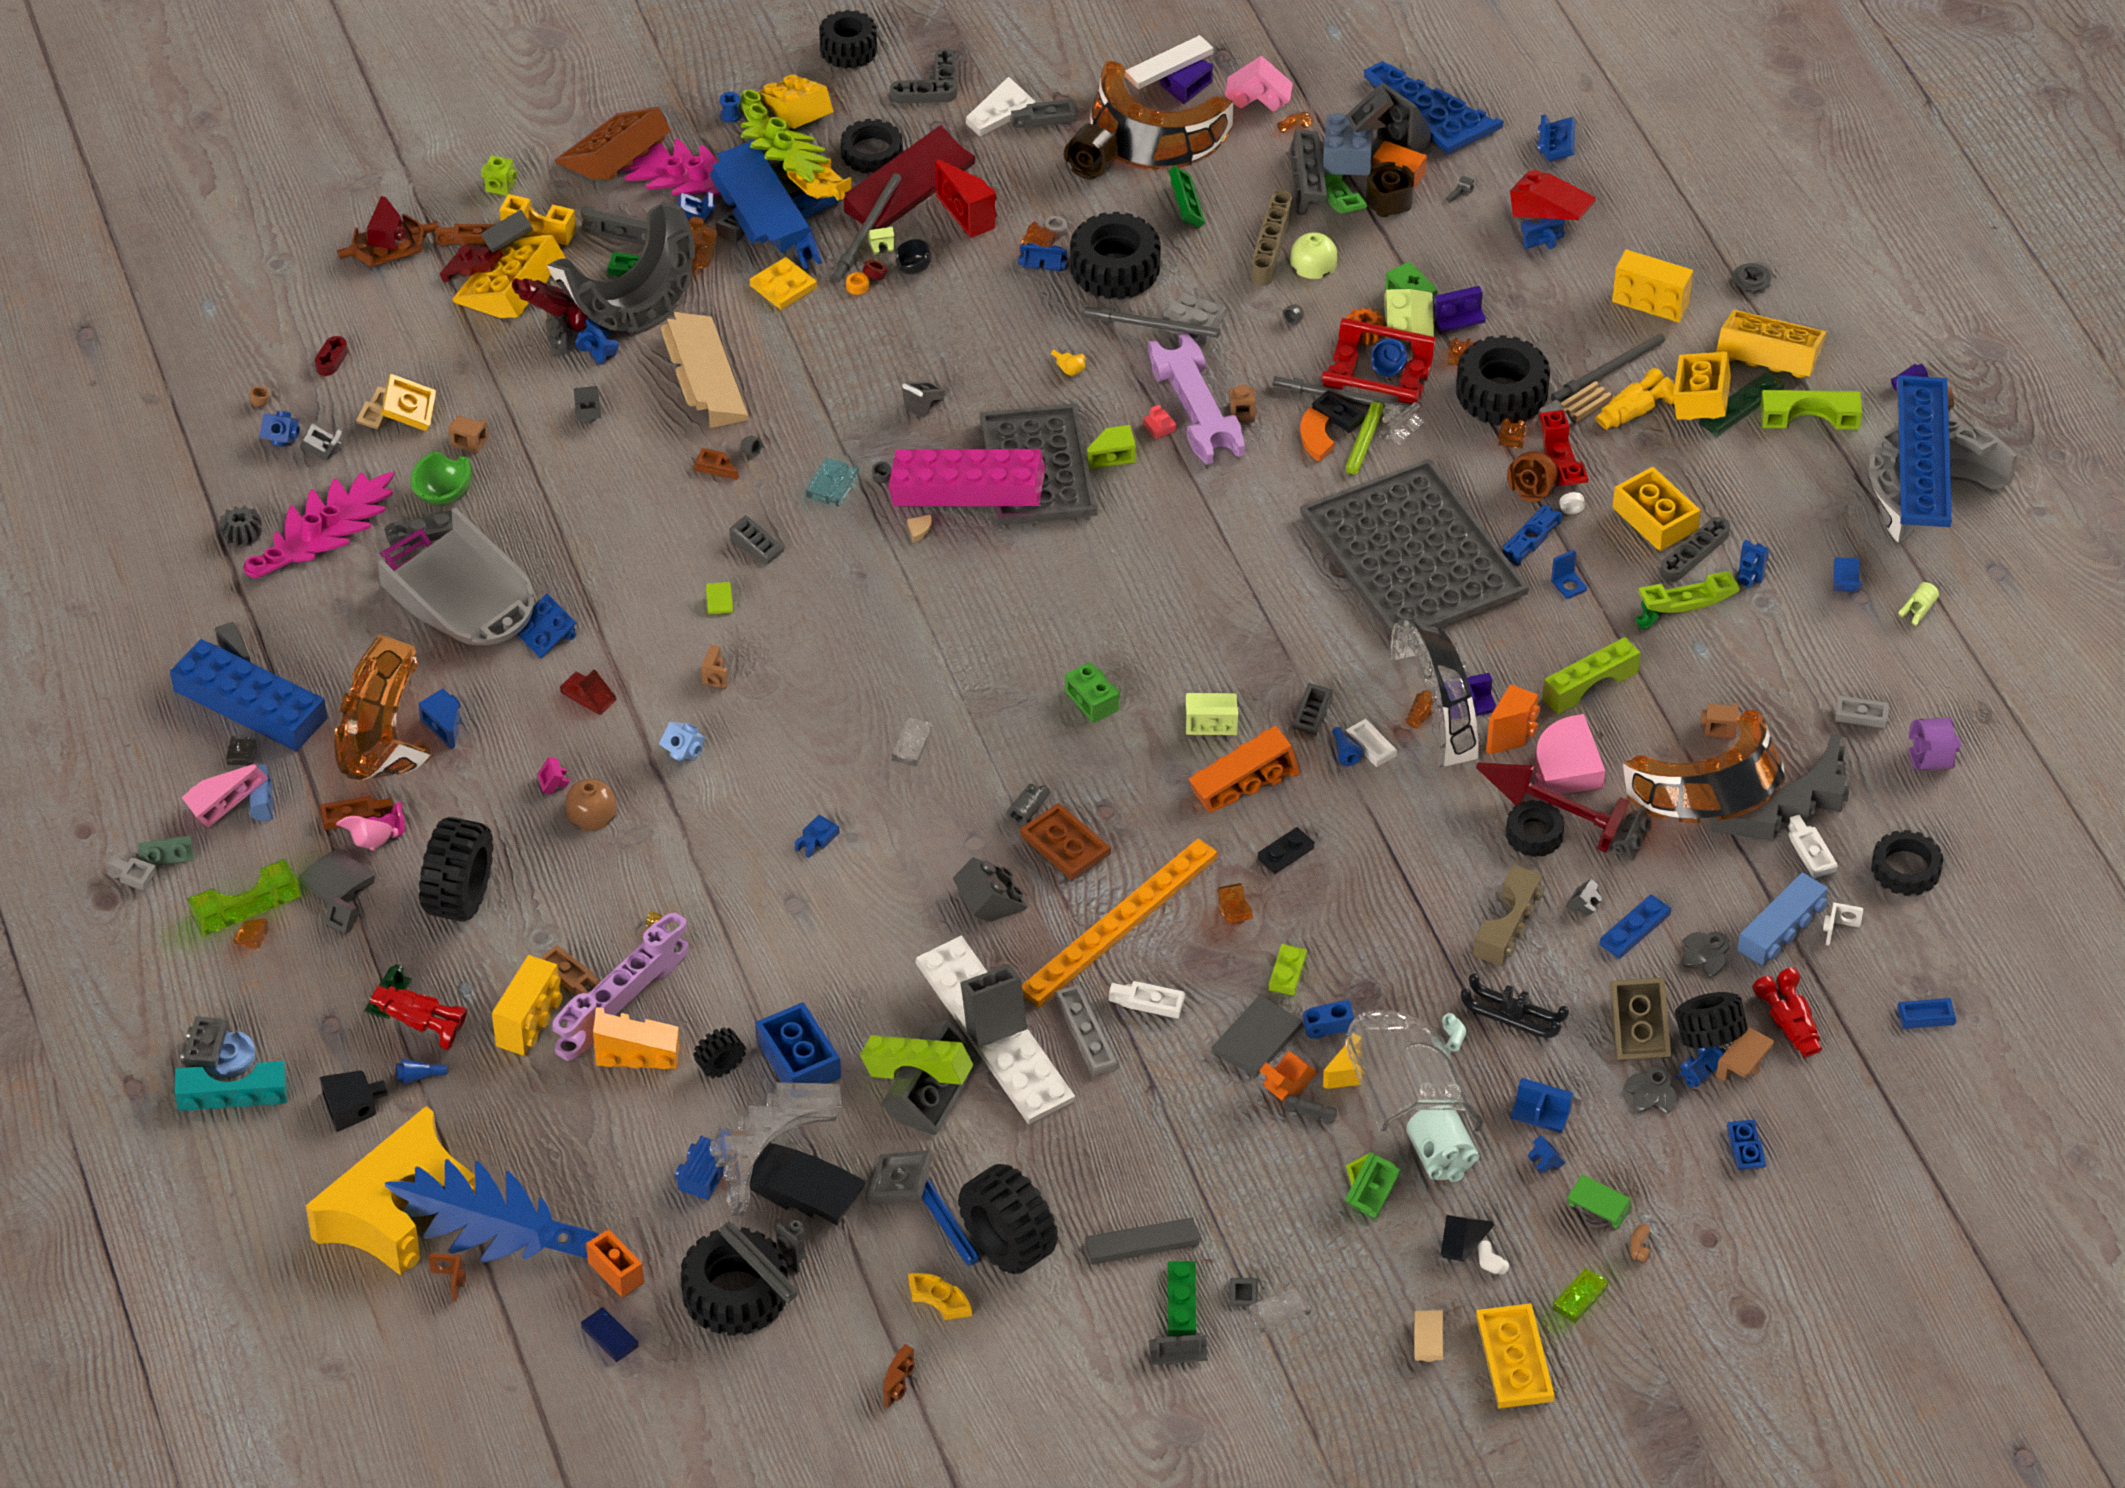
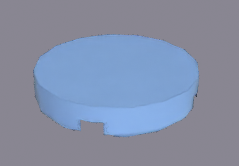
M227 1030L217 1068L205 1067L206 1071L222 1078L236 1077L245 1073L255 1060V1048L251 1038L243 1032L235 1030L236 1033Z

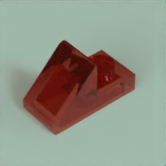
M593 670L587 676L576 671L560 686L561 694L598 715H602L616 701V696L596 670Z

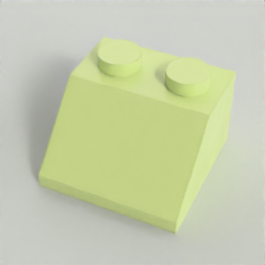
M1391 289L1385 291V327L1434 337L1433 298L1431 292L1413 289Z

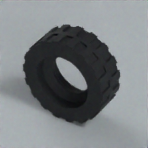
M1541 800L1523 801L1519 805H1515L1508 814L1506 839H1508L1509 845L1515 851H1519L1523 855H1530L1531 857L1546 856V854H1551L1555 849H1558L1563 841L1564 817L1560 814V810L1553 807L1550 803H1545ZM1537 821L1547 825L1548 831L1544 835L1535 836L1525 833L1522 826L1526 822Z

